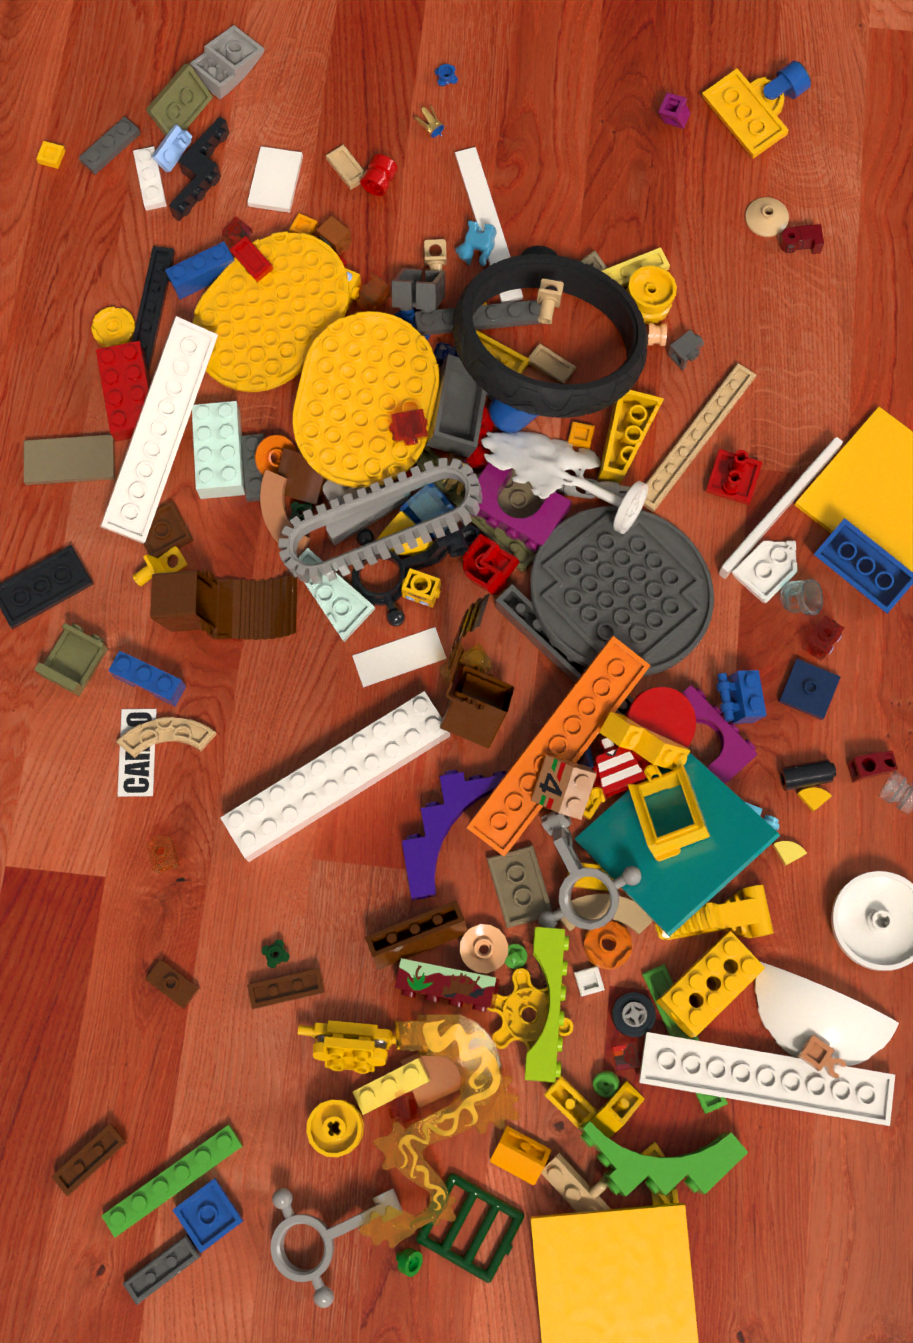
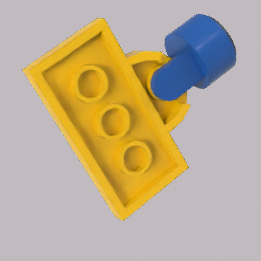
M793 60L777 71V78L772 81L763 77L749 83L737 68L702 93V98L753 159L788 134V128L778 118L784 106V96L787 95L789 98L795 99L811 87L809 73L798 61Z

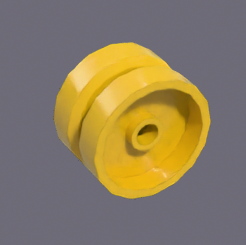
M651 265L634 271L629 279L626 291L639 307L645 324H655L665 319L670 312L676 296L677 286L675 279L668 271Z
M329 1100L320 1103L311 1112L307 1120L306 1133L309 1143L318 1153L326 1157H340L352 1152L360 1144L364 1135V1121L360 1111L355 1105L345 1100ZM335 1123L340 1124L338 1127L340 1132L338 1133L332 1130V1125Z

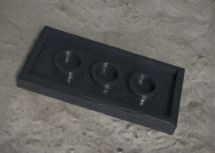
M70 545L1 583L0 609L9 626L15 629L94 584L74 548Z

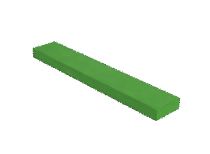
M665 964L643 973L642 976L669 1036L699 1041L697 1036L689 1038L655 1002L673 985ZM695 1092L704 1114L728 1104L725 1097Z

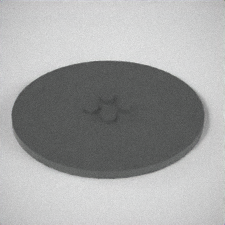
M617 506L596 507L576 513L559 523L544 545H540L530 573L529 584L532 607L547 637L563 654L585 668L590 665L611 636L617 638L651 665L643 676L660 673L680 663L702 640L710 624L714 608V590L711 575L699 550L677 527L647 511L641 510L633 525L624 534L615 531L613 527L615 515L619 508Z

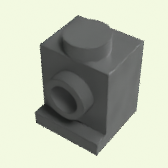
M689 330L670 345L668 356L683 371L686 368L687 361L692 362L699 356L700 348L704 345V342L699 335Z

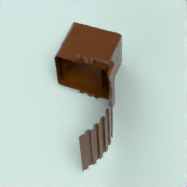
M202 568V572L192 570L152 574L150 617L171 632L202 630L206 631L207 635L212 639L265 640L290 636V634L296 633L297 577L295 578L293 575H290L289 577L260 581L216 579L214 574H211V572L206 571L204 568Z
M490 593L486 594L484 598L477 599L476 603H472L462 617L448 660L451 680L446 697L449 700L439 726L445 731L486 748H490L508 712L514 686L494 678V675L491 673H485L484 669L460 662V658L464 652L461 643L462 637H465L468 631L472 632L480 626Z

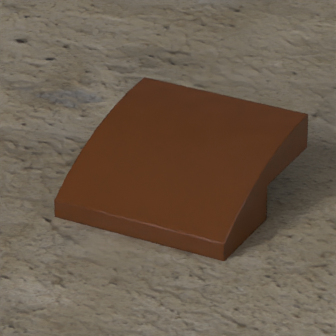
M284 448L277 473L288 479L284 496L319 505L325 478L312 469L303 458L301 452Z

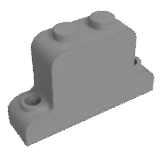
M326 480L323 485L325 500L331 509L329 501L338 498L342 505L345 503L343 496L351 493L354 499L359 498L356 491L359 489L337 485L329 480ZM371 488L365 489L367 494L372 493ZM410 492L326 525L330 541L335 546L401 507L411 498Z

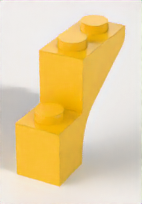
M615 712L609 713L599 732L619 747L635 751L653 765L672 770L681 768V765L684 766L687 756L691 751L683 745L638 725L626 716Z

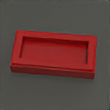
M247 236L243 237L229 249L257 283L274 269Z

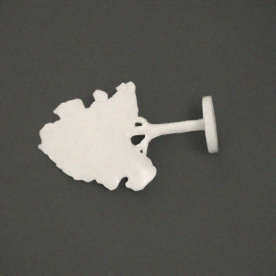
M536 432L486 433L488 436L481 440L483 446L494 453L490 455L484 454L488 462L503 471L513 468L517 476L512 477L513 481L517 483L529 481L533 487L530 490L541 499L548 498L550 494L554 493L564 484L580 487L619 507L615 515L613 527L615 531L621 534L627 532L633 525L646 500L648 485L641 481L634 483L624 498H621L586 480L583 477L585 469H592L601 465L596 453L590 449L579 448V452H576L573 449V445L568 443V441L551 440L549 437ZM568 469L573 470L576 473L577 477L572 476L565 471Z

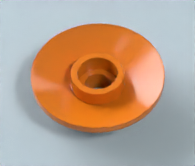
M272 435L264 438L259 443L255 451V463L262 475H264L265 470L275 474L278 473L284 448L297 451L294 444L288 438ZM272 454L276 456L275 462L271 461Z

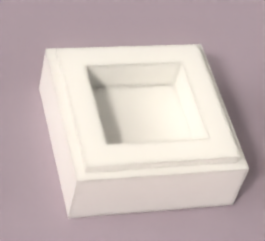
M597 966L574 972L581 997L605 990Z

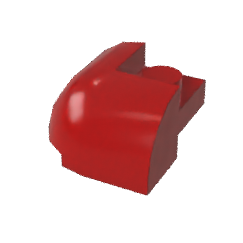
M479 534L462 558L465 576L475 585L491 594H498L503 591L508 585L507 578L520 563L518 558L500 549L496 542L482 534Z

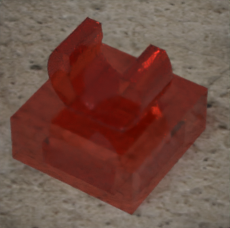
M413 1093L396 1098L397 1107L388 1109L391 1119L401 1117L402 1123L421 1118Z

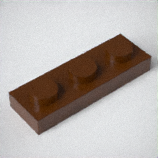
M320 968L247 985L253 1010L325 993Z
M110 1123L51 1177L66 1196H70L128 1142L114 1125Z

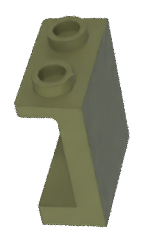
M64 623L62 625L64 632L45 663L39 662L34 670L41 677L80 697L107 653L108 648L103 644L104 640L99 636L92 634L90 637L84 633L85 630L74 623L71 626Z

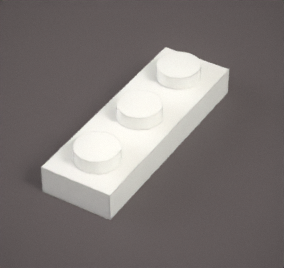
M154 146L133 151L146 211L167 206L159 165L151 157L155 152Z

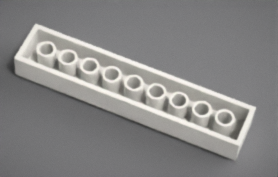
M424 691L220 818L244 858L250 862L450 737V732L439 727L442 717Z

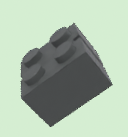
M402 268L392 280V307H398L399 310L409 311L412 310V307H416V309H421V312H433L445 298V271L425 270V282H422V269Z

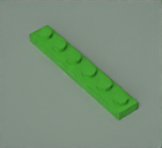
M228 1125L104 1213L102 1218L114 1238L243 1147L232 1127Z

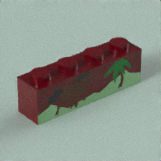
M401 958L395 988L402 990L401 995L415 998L416 994L425 995L424 1000L439 1003V999L449 1000L448 1005L463 1008V1003L473 1005L472 1010L487 1013V1008L493 1010L495 1008L500 980L496 977Z

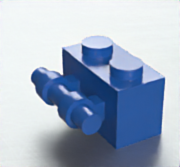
M759 670L737 671L728 677L726 673L717 675V692H720L722 702L720 710L721 713H724L725 721H732L733 724L754 723L767 716Z

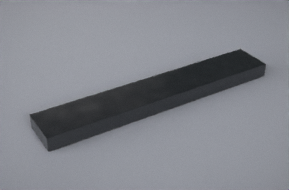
M156 246L152 248L132 342L140 341L145 351L148 370L151 368L169 285V279L165 270L173 266L175 250L172 248Z

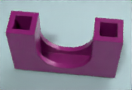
M489 462L478 478L483 496L482 503H478L480 510L477 516L483 518L490 527L495 529L498 527L505 531L509 538L524 542V545L529 550L538 551L540 545H544L556 526L564 520L571 509L572 501L554 492L546 498L540 509L532 516L527 518L511 517L500 508L498 497L512 477L513 468L503 471Z
M691 685L682 694L693 706L696 723L712 728L718 735L721 744L719 757L707 768L726 785L757 756L756 748L749 740H744L738 734L739 730L733 723H727L724 720L719 708L715 705L711 706L705 700L706 696L699 688L695 689Z

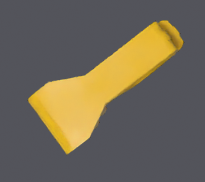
M763 885L743 888L722 904L706 903L670 937L655 923L658 937L664 941L718 931H731L733 934L749 939L774 934Z

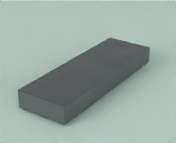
M187 1234L123 1282V1285L135 1304L138 1305L200 1258L201 1254Z

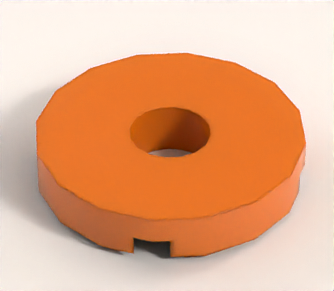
M610 921L603 927L588 930L584 937L583 947L585 955L592 964L601 969L611 970L617 969L626 963L632 954V939L624 926L618 922ZM610 939L614 943V949L611 951L605 950L602 946V940Z

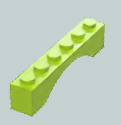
M535 927L533 955L540 964L546 978L549 991V1009L540 1037L526 1054L524 1080L555 1083L556 1077L560 1078L561 1062H557V1052H562L563 1037L558 1036L559 1026L564 1025V1011H560V1001H565L566 986H562V976H567L568 961L563 960L564 951H568L569 936H565V929Z

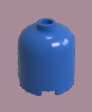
M495 397L489 404L491 421L498 429L506 433H516L540 416L512 408L508 404L506 405L495 399Z

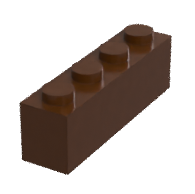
M453 901L368 935L365 939L376 968L379 970L399 962L401 958H409L464 936L467 932V927L457 901Z

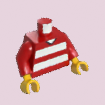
M605 738L600 741L604 753L595 757L596 763H594L592 768L597 775L589 796L591 804H594V799L600 797L602 802H605V798L628 790V784L636 785L647 780L653 783L651 777L658 774L661 778L662 774L656 765H653L635 751L617 747L615 743Z

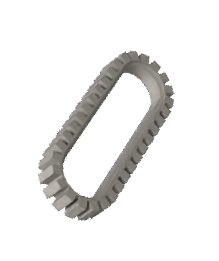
M447 458L438 459V467H434L432 460L424 463L426 471L422 473L418 466L411 468L412 477L407 478L405 471L398 473L399 482L397 483L393 482L392 477L383 479L386 487L382 489L378 482L371 484L372 493L367 494L365 488L356 490L359 497L357 499H354L351 493L343 496L345 503L342 505L338 498L329 502L332 509L327 510L325 504L316 506L317 515H314L311 509L303 512L305 520L301 521L295 516L290 520L294 528L285 526L281 532L284 538H279L278 544L281 550L279 552L281 560L295 578L298 576L299 580L305 583H309L311 578L314 584L323 583V575L327 577L329 582L337 579L335 573L337 570L341 572L342 576L350 574L349 565L353 564L356 571L363 569L362 560L367 559L369 565L378 563L375 555L379 553L383 560L390 558L389 549L394 548L397 555L405 552L402 545L404 543H408L410 549L418 547L416 539L421 537L424 544L432 541L429 533L435 532L437 539L445 536L444 527L448 526L451 533L458 531V521H461L466 526L472 521L470 514L477 516L480 510L478 503H482L483 495L476 473L474 474L473 469L469 465L465 464L463 466L460 460L453 458L451 464H449ZM446 478L456 479L463 483L466 488L464 500L451 511L321 563L308 564L297 558L296 550L299 541L304 535L313 530Z

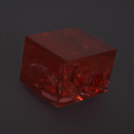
M423 409L394 413L389 416L390 425H388L389 432L393 435L392 440L394 444L404 443L405 446L419 444L418 440L427 438L428 431L426 428L428 421L424 417Z
M824 615L802 649L822 661L826 655L832 652L834 643L841 639L844 627Z

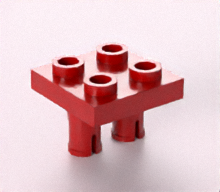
M719 449L706 493L750 505L763 462L748 458V453L744 450L732 453Z

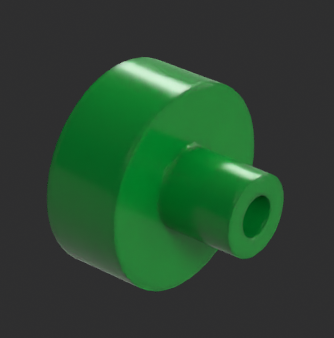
M407 1248L403 1252H398L396 1261L398 1262L399 1272L408 1277L416 1275L422 1266V1254L413 1248Z

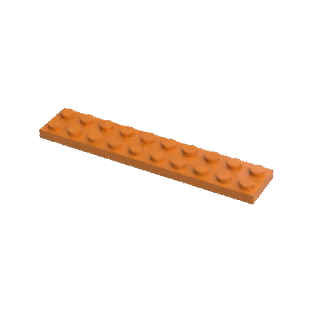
M611 636L465 827L505 857L543 807L531 801V797L545 755L577 763L599 734L609 713L616 712L651 665L617 638Z

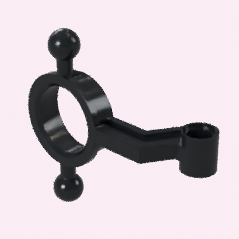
M458 527L459 530L453 533L450 532V529L445 530V536L435 540L425 552L405 559H401L397 554L389 550L391 557L385 560L393 562L401 573L398 584L392 590L385 593H374L367 590L360 581L362 569L356 571L355 568L352 572L353 588L372 605H386L389 611L387 621L391 626L398 627L402 625L405 621V614L401 609L397 608L395 601L402 597V581L406 578L409 569L418 571L438 564L448 553L450 557H458L465 554L469 547L461 528ZM361 529L356 535V541L360 546L366 545L374 541V534L369 529ZM380 553L375 555L377 559H382ZM367 559L362 560L364 566L368 564Z

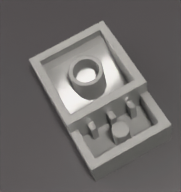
M233 25L205 45V53L192 61L190 65L206 88L221 100L252 70L263 55L264 48Z

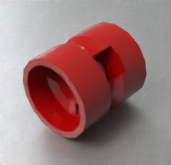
M375 154L360 180L361 186L372 195L384 196L389 188L390 181L393 180L398 170V166L389 157Z

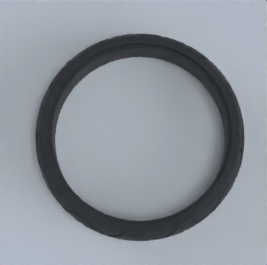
M526 254L493 263L466 285L460 295L453 315L454 345L468 374L473 377L472 379L492 397L494 396L495 399L529 414L552 418H570L589 415L605 409L631 390L646 363L648 334L643 316L634 299L618 282L611 279L604 272L567 257L549 254ZM542 279L560 281L564 283L563 293L573 295L588 302L613 322L624 341L627 359L610 375L588 383L556 384L536 380L505 366L485 348L476 333L473 315L482 304L500 293L521 288H540ZM548 286L545 288L557 291V289L553 286Z

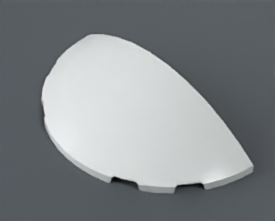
M760 962L765 969L755 978L754 990L755 994H757L760 1019L764 1027L775 1038L776 1044L792 1057L799 1058L798 1054L811 1035H814L834 1050L831 1055L832 1058L842 1059L847 1064L846 1066H853L868 1060L872 1055L884 1048L895 1033L899 1023L886 1015L818 983Z

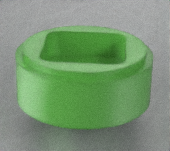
M519 944L509 945L508 956L504 962L505 965L511 969L523 967L527 961L526 950Z
M601 1071L593 1080V1088L599 1096L611 1097L619 1088V1079L611 1071Z

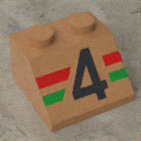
M546 754L531 801L557 813L582 820L597 773L591 767Z

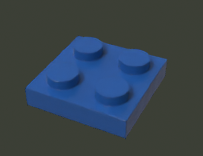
M216 1178L173 1209V1212L200 1253L204 1252L244 1221Z

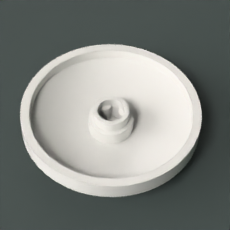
M868 872L852 879L839 891L832 907L831 925L839 947L852 961L876 971H891L905 967L913 962V883L890 872Z

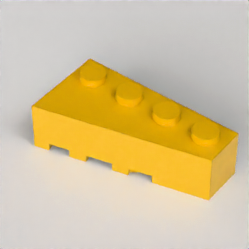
M630 390L614 403L598 480L618 482L620 485L664 398Z

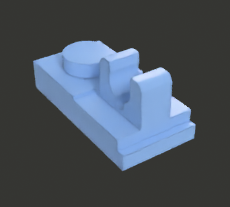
M174 124L151 157L165 172H170L191 143L193 136L187 130H182L177 124Z

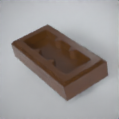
M161 959L145 978L183 1009L186 1008L199 991L197 986Z

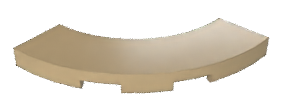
M162 717L133 727L123 734L116 743L134 758L148 747L162 742L186 743L202 751L216 736V732L204 724L191 719Z
M610 894L586 895L571 902L573 908L580 916L595 920L601 918L607 912L610 906ZM619 896V907L612 920L630 927L639 935L653 920L633 900ZM566 917L559 920L569 931L577 927L570 923Z

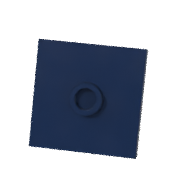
M796 659L779 702L823 720L841 677Z

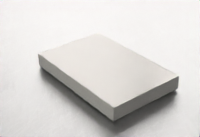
M260 147L247 202L248 207L291 212L303 159L302 152Z

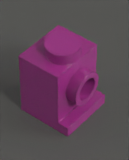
M667 92L658 112L665 124L684 129L691 114L686 105V97Z

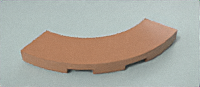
M265 470L260 491L261 510L269 532L279 544V538H284L281 533L284 527L294 528L285 511L284 494L288 479ZM305 535L298 543L296 550L297 558L306 550L310 538Z

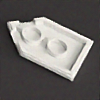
M763 541L732 571L733 576L761 602L766 604L797 573L796 541Z

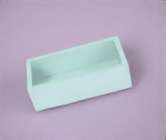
M237 401L193 405L196 490L200 499L245 495L241 412Z

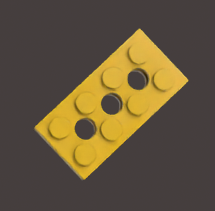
M730 931L724 934L655 1002L689 1038H693L717 1017L765 967ZM724 962L730 965L731 974L725 971ZM707 979H710L713 982V991L707 987ZM690 996H693L696 999V1008L690 1005Z

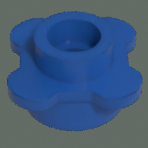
M443 64L435 70L439 86H445L450 83L456 84L458 82V77L455 76L456 68L453 65Z

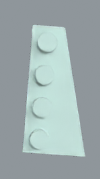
M309 548L298 557L299 560L308 564L323 562ZM337 573V579L330 582L323 575V583L314 584L310 578L309 583H305V585L345 642L375 610V607Z

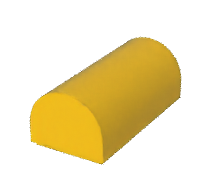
M562 1075L544 1093V1096L577 1128L585 1121H590L598 1112Z

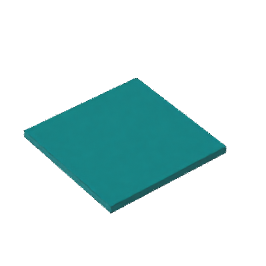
M691 753L687 756L684 768L689 775L710 837L681 847V852L676 856L657 861L647 846L630 790H628L575 838V841L613 880L622 876L624 869L629 866H635L641 871L642 877L637 885L630 886L626 884L621 888L669 937L780 837L779 833ZM657 766L661 774L673 771L672 769ZM655 774V775H653V776L651 777V779H652V778H655V777H657V776H659V775H658V774ZM681 785L644 797L657 838L694 824Z

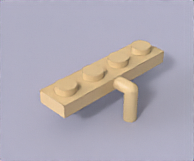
M560 1153L544 1167L541 1174L576 1212L610 1209L599 1197L608 1187L606 1185L608 1179L604 1174L591 1188Z

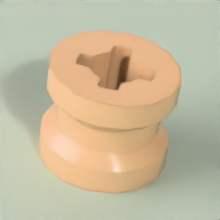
M654 323L648 324L647 346H652L653 344L666 345L667 324H661L660 326H655Z

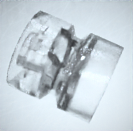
M894 771L885 782L878 797L887 803L896 802V808L909 815L913 810V782L907 784V778Z

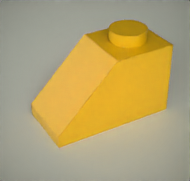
M626 1081L598 1110L590 1122L606 1137L610 1138L628 1121L644 1101V1098Z

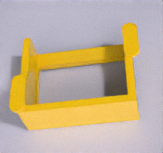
M681 765V768L662 774L661 778L660 776L652 778L653 783L647 780L636 785L628 784L647 846L657 861L676 856L681 852V847L710 837L689 775L683 765ZM681 785L694 824L657 838L644 797Z

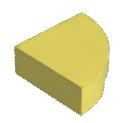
M780 841L773 844L774 849L785 866L807 854L800 845L794 842Z

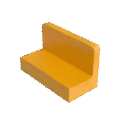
M507 1126L490 1162L529 1184L535 1185L552 1150Z

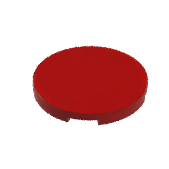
M653 687L642 691L633 700L626 713V717L638 725L686 748L691 743L695 734L696 715L693 706L682 693L672 688Z

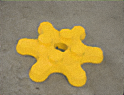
M519 968L512 975L514 983L512 994L509 996L497 994L494 1010L487 1009L498 1013L503 1020L502 1027L492 1036L493 1045L498 1049H504L512 1041L520 1040L526 1045L528 1053L537 1042L545 1026L549 1009L548 987L544 989L535 988L531 984L529 972L526 969ZM525 1008H532L535 1011L536 1017L532 1022L523 1020L521 1015ZM564 1018V1025L559 1026L558 1034L560 1036H568L572 1033L573 1023L570 1019Z

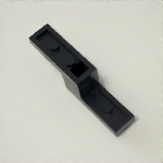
M219 117L178 160L182 174L192 180L169 205L172 216L178 221L191 212L192 207L198 201H201L205 197L206 192L220 180L221 174L218 165L208 157L213 154L215 148L224 142L230 134L227 121L222 117Z

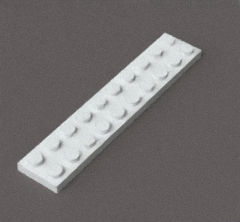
M177 316L174 318L100 524L101 528L137 542L145 543L213 351L217 334Z
M646 1032L639 1083L890 1126L895 1075L847 1066L841 1067L835 1064L833 1070L840 1076L832 1078L827 1074L825 1067L821 1071H817L801 1058Z

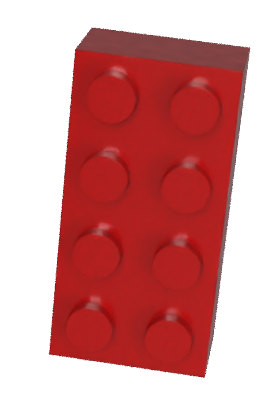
M140 341L95 349L109 430L116 442L132 438L151 384L145 351Z

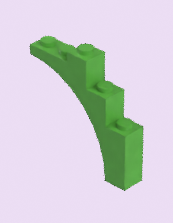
M585 1121L578 1127L582 1133L580 1138L589 1148L593 1146L599 1153L597 1158L606 1168L608 1166L611 1167L604 1176L608 1179L606 1185L615 1195L619 1193L622 1196H627L645 1178L647 1179L645 1184L654 1194L667 1195L684 1177L686 1178L684 1181L685 1185L693 1193L706 1194L748 1153L732 1132H724L708 1145L693 1152L674 1157H652L621 1147L606 1137L590 1121Z

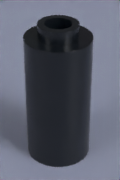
M828 759L781 767L779 774L784 791L831 783L833 782V777H836V768L834 763H830Z

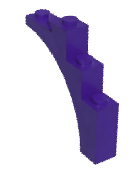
M458 770L446 771L443 776H440L444 804L440 805L439 802H431L425 804V808H421L425 837H421V834L407 836V840L402 841L412 901L436 897V864L446 835L465 810L478 800L491 794L507 773L506 771L495 772L492 774V777L483 778V775L471 776L469 781H465L463 772L458 773Z

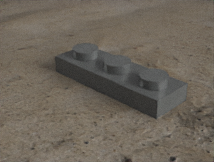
M124 116L79 157L80 162L96 175L141 134L139 128Z
M264 434L241 436L247 502L260 501L263 475L257 469L255 451L259 443L265 438Z

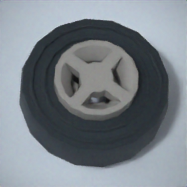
M637 992L626 993L620 996L614 1003L611 1012L612 1021L616 1029L628 1037H641L645 1035L646 1032L653 1028L656 1020V1009L652 1001L645 995Z

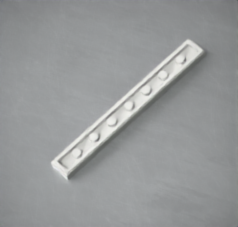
M476 147L455 152L456 161L475 221L479 227H482V232L485 230V224L494 225L497 231L494 249L488 258L489 266L503 259L510 258ZM514 289L500 293L499 298L501 303H511L523 300V294L521 289Z
M836 437L830 442L726 560L719 571V575L722 578L726 579L837 453L843 443L842 440Z

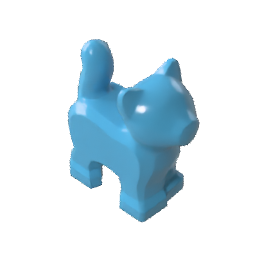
M468 221L469 230L466 233L465 242L457 246L456 253L461 260L470 265L474 250L483 252L479 258V264L485 266L487 259L494 249L497 234L494 225L485 224V230L482 232V227H479L477 222Z

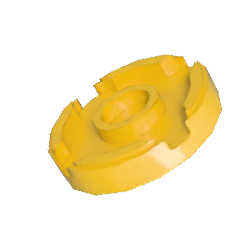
M107 307L95 315L91 331L96 342L105 348L130 343L133 339L136 324L132 315L126 309Z

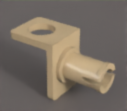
M425 240V266H429V270L443 271L442 266L447 265L446 240ZM432 245L441 247L442 253L440 256L430 255L429 249Z
M548 279L541 280L537 304L541 305L538 322L552 324L554 307H560L563 282ZM548 286H553L557 289V291L547 290L545 288Z

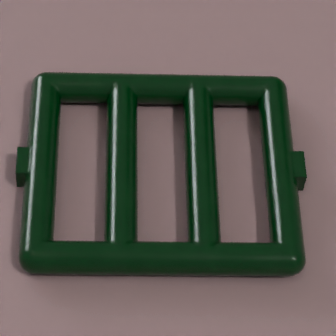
M452 1172L448 1175L442 1186L446 1198L443 1199L442 1194L437 1197V1201L441 1204V1209L434 1210L437 1208V1204L432 1200L428 1207L430 1211L416 1236V1241L482 1281L490 1283L505 1255H509L513 1247L511 1243L524 1220V1213ZM454 1185L468 1192L444 1240L440 1244L428 1237ZM478 1198L489 1204L490 1207L464 1257H462L450 1248L475 1200ZM501 1211L511 1217L512 1220L485 1270L474 1264L473 1260L498 1212Z

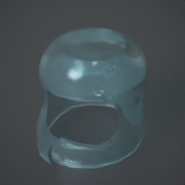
M813 579L790 581L783 586L780 593V601L783 608L788 612L795 614L803 612L808 616L816 615L820 612L823 605L822 589L819 583ZM795 596V599H797L798 602H797V601H794V602L791 604L792 597ZM798 603L800 608H794L791 606H795Z

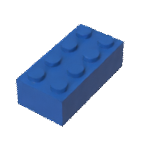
M845 518L814 553L815 557L886 614L889 613L913 585L912 571Z

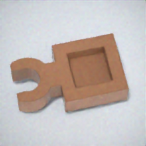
M814 1035L809 1037L798 1054L799 1058L817 1071H821L825 1067L827 1074L832 1078L840 1076L833 1070L835 1064L841 1067L847 1065L842 1059L832 1058L831 1055L834 1050Z

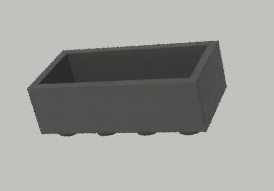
M450 354L447 355L440 366L438 393L426 446L469 458L478 445L486 392L468 374L460 358Z

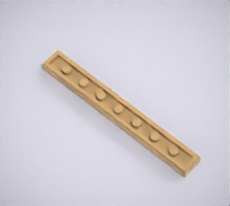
M737 363L646 483L648 485V494L643 505L653 513L756 378L755 373Z

